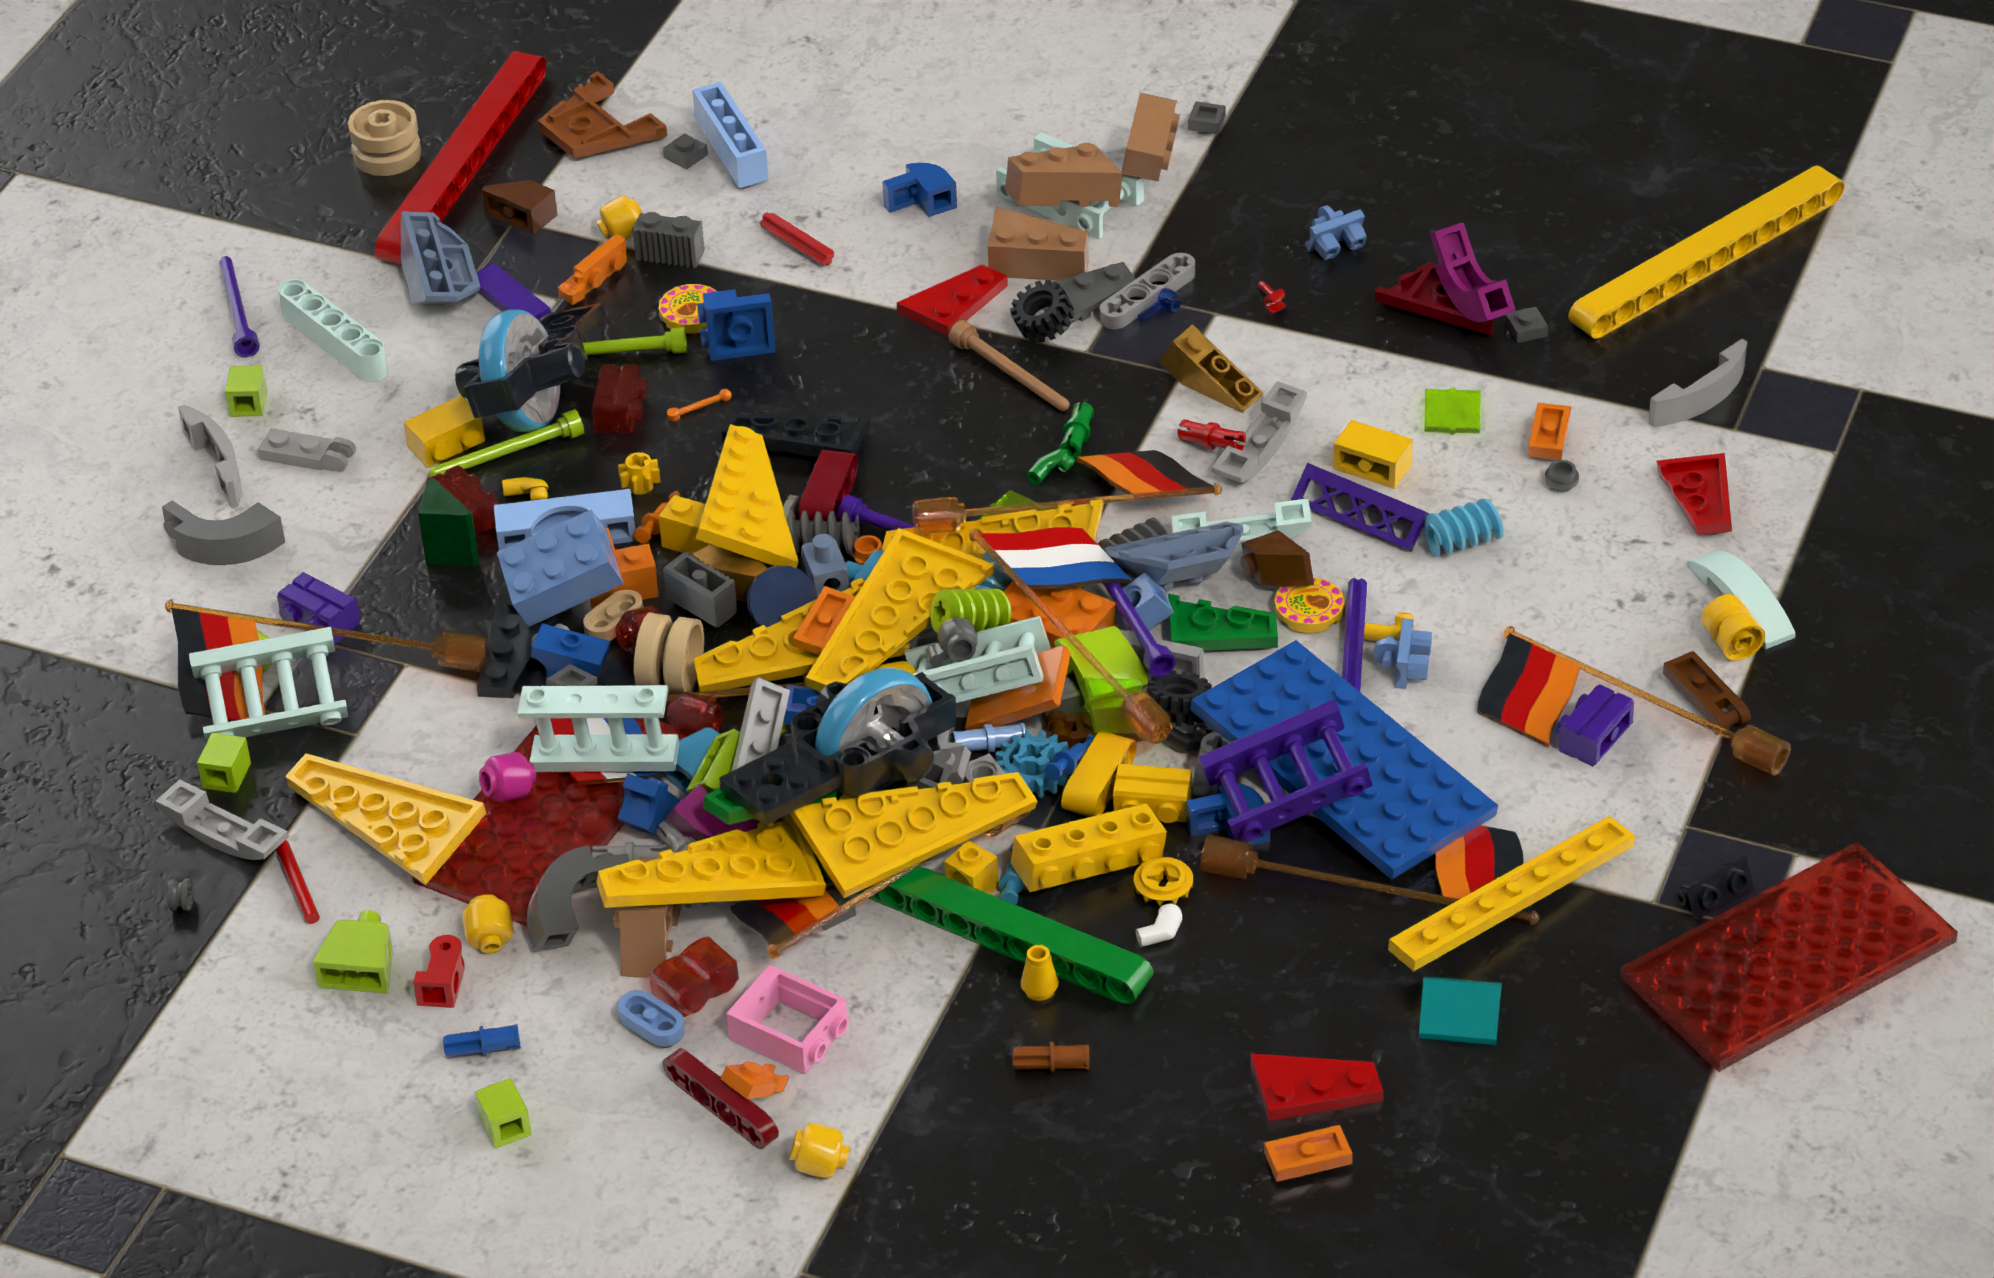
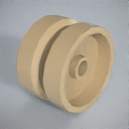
M380 100L367 103L357 108L350 115L348 128L352 141L353 159L355 165L361 171L374 176H390L411 169L419 161L422 151L418 136V124L415 112L410 106L396 100Z
M648 613L644 617L639 629L634 655L636 686L667 685L669 693L687 696L692 694L698 682L693 658L702 655L704 652V632L701 620L679 617L673 624L669 615Z

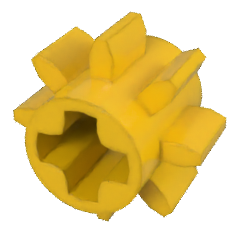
M637 452L627 456L625 464L618 465L621 487H628L634 494H646L652 491L653 483L661 482L658 460H651L649 455Z

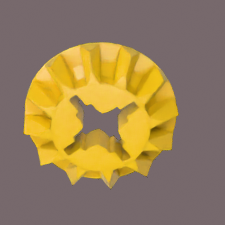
M1157 857L1147 860L1134 873L1136 894H1142L1145 902L1156 900L1159 906H1161L1163 901H1170L1176 904L1179 897L1188 898L1189 890L1193 888V873L1184 862L1175 858ZM1164 875H1166L1168 882L1166 886L1160 887L1159 884L1163 880Z

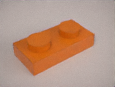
M1537 403L1528 445V456L1562 460L1571 416V406Z
M824 586L793 637L794 647L820 655L856 596Z
M1340 1125L1264 1143V1153L1276 1182L1352 1164L1353 1154Z

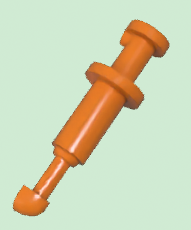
M674 491L668 498L671 500L674 495L680 496L678 491ZM670 500L667 503H661L653 513H647L643 516L641 520L642 525L634 532V537L638 542L647 543L651 538V534L656 535L660 533L658 516Z

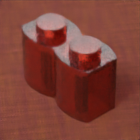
M707 936L690 944L679 956L669 958L659 964L649 974L651 993L679 1011L683 1017H686L691 1013L700 1011L709 998L729 992L739 980L737 961Z

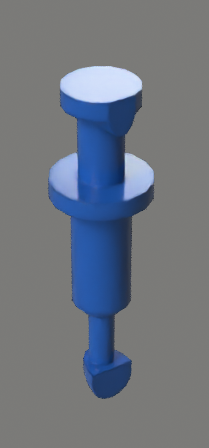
M1088 734L1083 744L1077 743L1068 751L1061 750L1057 752L1053 762L1046 766L1044 770L1045 775L1050 780L1056 781L1061 778L1062 774L1072 773L1076 769L1077 762L1084 756L1087 748L1094 740V735Z

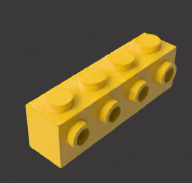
M1147 803L1016 835L1014 836L1010 864L1029 892L1117 871L1142 864L1153 858L1162 857L1167 831Z

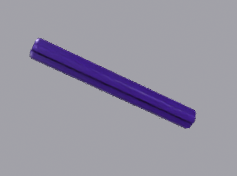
M1352 578L1348 582L1342 678L1360 692L1367 582L1363 578L1359 580Z

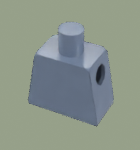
M819 534L813 538L812 542L801 546L802 571L812 580L817 597L824 588L825 581L828 579L831 581L832 589L844 591L850 588L847 567L836 539H833L828 534Z

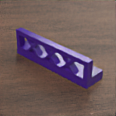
M1310 463L1306 464L1291 501L1305 499L1303 498L1310 481L1321 485L1325 496L1309 501L1310 509L1410 551L1413 550L1422 528L1425 527V519L1429 513ZM1342 495L1349 496L1354 508L1344 513H1338L1333 499ZM1327 502L1329 508L1321 506V504ZM1372 507L1380 509L1383 521L1372 526L1367 525L1362 511ZM1353 515H1357L1359 521L1350 517ZM1402 519L1413 523L1406 541L1396 537L1392 527L1393 523ZM1386 527L1388 533L1381 531L1379 529Z

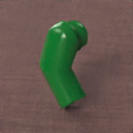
M1059 448L1040 457L1027 472L1026 478L1031 484L1039 485L1055 466L1062 472H1066L1074 464L1075 459L1068 454V450Z

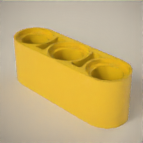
M1099 731L1064 788L1061 799L1062 809L1087 817L1103 814L1113 797L1118 764H1133L1137 751V742L1113 733Z

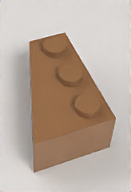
M1145 93L1139 94L1121 172L1123 174L1158 182L1161 169L1168 170L1180 114L1174 113L1177 100Z
M1081 143L1075 147H1054L1049 151L1037 153L1024 152L1021 155L1008 157L1005 191L1019 206H1059L1060 201H1079V206H1089L1090 201H1109V207H1119L1123 173L1095 144Z
M996 207L988 242L989 268L1007 275L1008 278L1056 281L1087 272L1089 264L1088 231Z
M640 857V858H639V860H640V861H643V862H648V861H651V860H654V859H658V858H649V857ZM682 904L615 907L613 923L614 928L620 929L621 976L666 979L668 972L666 952L672 953L674 944L673 940H668L667 938L671 926H678Z

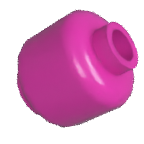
M519 752L491 756L485 761L484 766L479 771L481 790L493 801L500 803L525 798L531 792L532 783L536 781L534 765L528 762L526 757Z

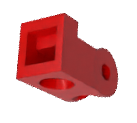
M441 935L433 939L429 944L430 961L427 971H416L413 984L417 1006L455 1007L465 970V963L461 955L462 943L456 936Z

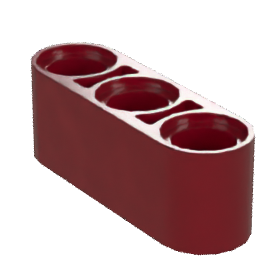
M824 449L820 452L800 501L799 520L803 510H807L809 520L814 519L816 511L821 512L823 521H827L830 511H834L836 521L839 520L838 509L840 503L846 495H849L856 478L858 457L856 454Z

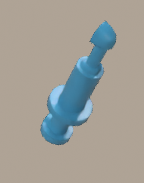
M1013 843L1010 845L1009 848L1011 852L1013 849ZM1009 858L1006 873L1001 875L999 879V887L1002 890L999 898L1016 905L1018 902L1017 893L1022 891L1024 883L1010 864L1011 858Z

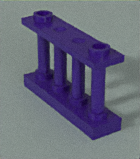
M1334 699L1198 757L1209 786L1222 783L1237 817L1228 820L1236 844L1245 840H1254L1266 831L1346 797L1357 796L1363 793L1365 789L1373 786L1366 763L1363 762L1353 767L1337 735V732L1345 729L1340 710ZM1323 739L1339 773L1318 781L1303 747ZM1290 754L1305 788L1285 796L1269 761L1282 755ZM1255 768L1271 802L1250 810L1235 776Z

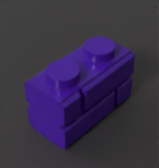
M302 572L292 580V584L286 585L278 592L279 614L286 624L290 626L296 624L306 631L331 627L334 645L345 636L346 632L349 633L360 622L357 599L305 572Z
M1601 684L1596 686L1589 695L1582 694L1570 716L1563 715L1558 722L1556 734L1559 735V751L1573 758L1578 757L1579 761L1592 767L1596 765L1633 723V699L1621 693L1615 694L1612 689Z

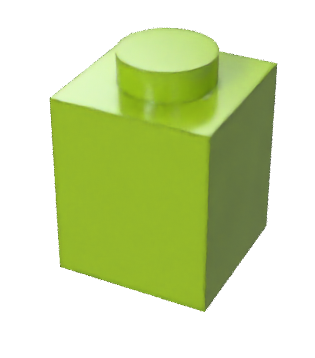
M263 365L229 367L225 394L230 417L263 416L267 395Z
M211 733L197 761L202 788L237 793L251 764L246 737Z
M511 1078L474 1091L479 1119L495 1149L532 1135L528 1109Z

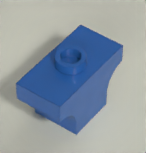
M542 623L532 646L531 657L537 659L545 666L547 678L570 664L590 674L599 675L609 653L610 641Z
M627 773L622 785L624 801L617 819L629 828L660 838L656 832L657 829H661L659 824L668 819L667 816L681 800L667 790L669 786L667 783L652 777H648L646 780Z

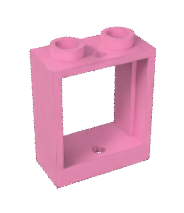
M770 964L726 1013L730 1040L803 1074H806L815 1062L818 1063L823 1059L827 1048L837 1037L843 1036L849 1024L845 998ZM779 1002L820 1020L802 1042L760 1024Z

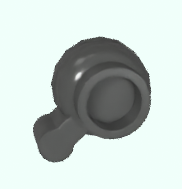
M952 618L941 625L937 632L938 643L929 646L926 650L930 664L933 667H939L949 657L956 662L971 659L976 652L978 636L973 623L964 618Z

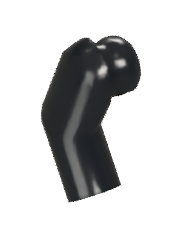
M1164 724L1159 729L1157 736L1162 742L1181 752L1200 750L1203 737L1212 733L1213 730L1208 725L1197 724L1194 726L1193 733H1184L1171 725Z

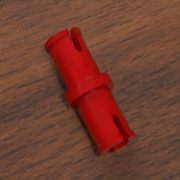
M1183 419L1179 426L1187 428L1188 431L1177 430L1179 440L1199 443L1204 448L1212 450L1216 447L1226 449L1227 446L1242 451L1245 446L1237 444L1236 441L1246 443V435L1243 431L1221 428L1218 423L1213 422L1202 424Z

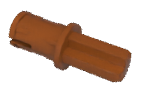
M1050 1042V1046L1015 1047L1012 1052L1013 1067L1015 1069H1051V1073H1054V1069H1089V1044L1054 1046V1042Z

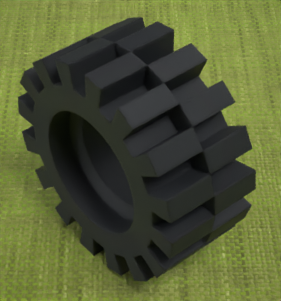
M1045 280L1044 285H1042L1041 281H1036L1035 287L1031 288L1029 284L1025 287V293L1021 291L1017 293L1019 300L1013 299L1011 304L1014 308H1010V313L1025 339L1028 338L1030 341L1035 342L1037 338L1039 343L1045 342V337L1048 336L1051 341L1055 339L1054 334L1056 332L1060 335L1065 332L1062 328L1063 326L1069 328L1072 324L1069 319H1074V307L1059 283L1054 282L1052 284L1051 280ZM1050 307L1043 314L1035 316V314L1041 309Z
M1173 670L1169 675L1163 677L1152 676L1147 684L1146 711L1148 716H1154L1153 720L1157 722L1164 720L1163 724L1170 725L1171 722L1176 723V727H1182V723H1186L1187 726H1194V721L1198 724L1203 723L1204 721L1190 710V705L1193 698L1212 688L1211 683H1208L1205 677L1199 679V674L1188 675V671H1182V674H1177L1176 670Z

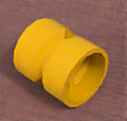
M1725 594L1715 598L1704 608L1701 614L1703 627L1711 638L1715 640L1725 657L1731 661H1740L1752 656L1761 648L1765 640V632L1761 625L1750 614L1742 600L1734 594Z

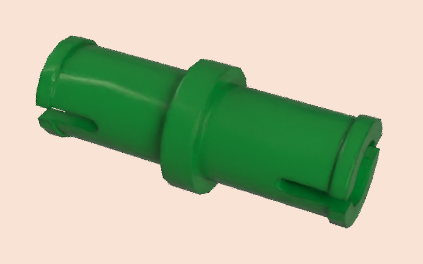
M1080 402L1073 406L1071 417L1066 421L1063 428L1064 438L1059 448L1068 450L1069 455H1072L1073 450H1075L1073 454L1074 459L1081 454L1083 442L1088 439L1090 434L1089 424L1094 410L1086 402L1082 403L1080 411Z

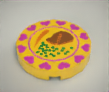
M686 284L675 287L666 292L660 299L659 317L670 330L671 328L685 327L686 334L700 333V329L706 327V323L699 322L697 304L703 303V293L717 291L701 284Z
M1313 577L1314 585L1308 587L1282 586L1277 590L1274 599L1276 618L1280 622L1282 619L1283 622L1287 623V628L1296 632L1318 633L1328 630L1331 624L1335 621L1337 624L1342 619L1345 606L1342 591L1335 584Z

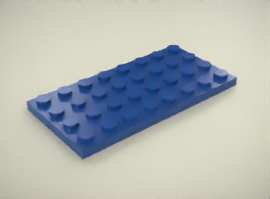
M1297 640L1191 700L1190 710L1214 731L1232 743L1334 699L1340 710L1345 729L1337 732V735L1353 767L1363 762L1366 763L1373 786L1365 789L1363 793L1357 796L1346 797L1312 813L1391 880L1497 815V803ZM1323 739L1303 747L1318 781L1339 773ZM1285 754L1269 761L1279 785L1289 794L1305 788L1290 754Z

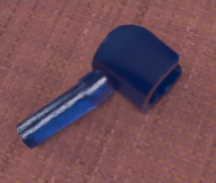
M1168 288L1162 289L1157 301L1138 314L1139 320L1144 321L1163 308L1176 312L1181 307V301L1177 300L1180 293Z

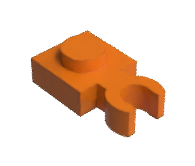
M747 1061L744 1064L727 1065L721 1080L744 1098L754 1099L770 1097L773 1095V1092H783L790 1077L788 1075L774 1074L776 1066L773 1064L760 1066L754 1062Z

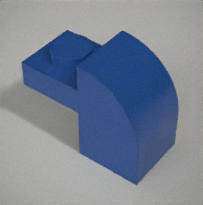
M923 162L907 164L905 174L882 181L884 207L889 213L915 204H919L928 217L957 208L956 182L945 169L938 165Z
M1217 783V794L1186 801L1187 829L1191 837L1226 829L1235 849L1270 842L1269 830L1254 840H1245L1236 844L1228 820L1237 816L1222 783ZM1238 783L1250 810L1265 805L1263 798L1256 790Z

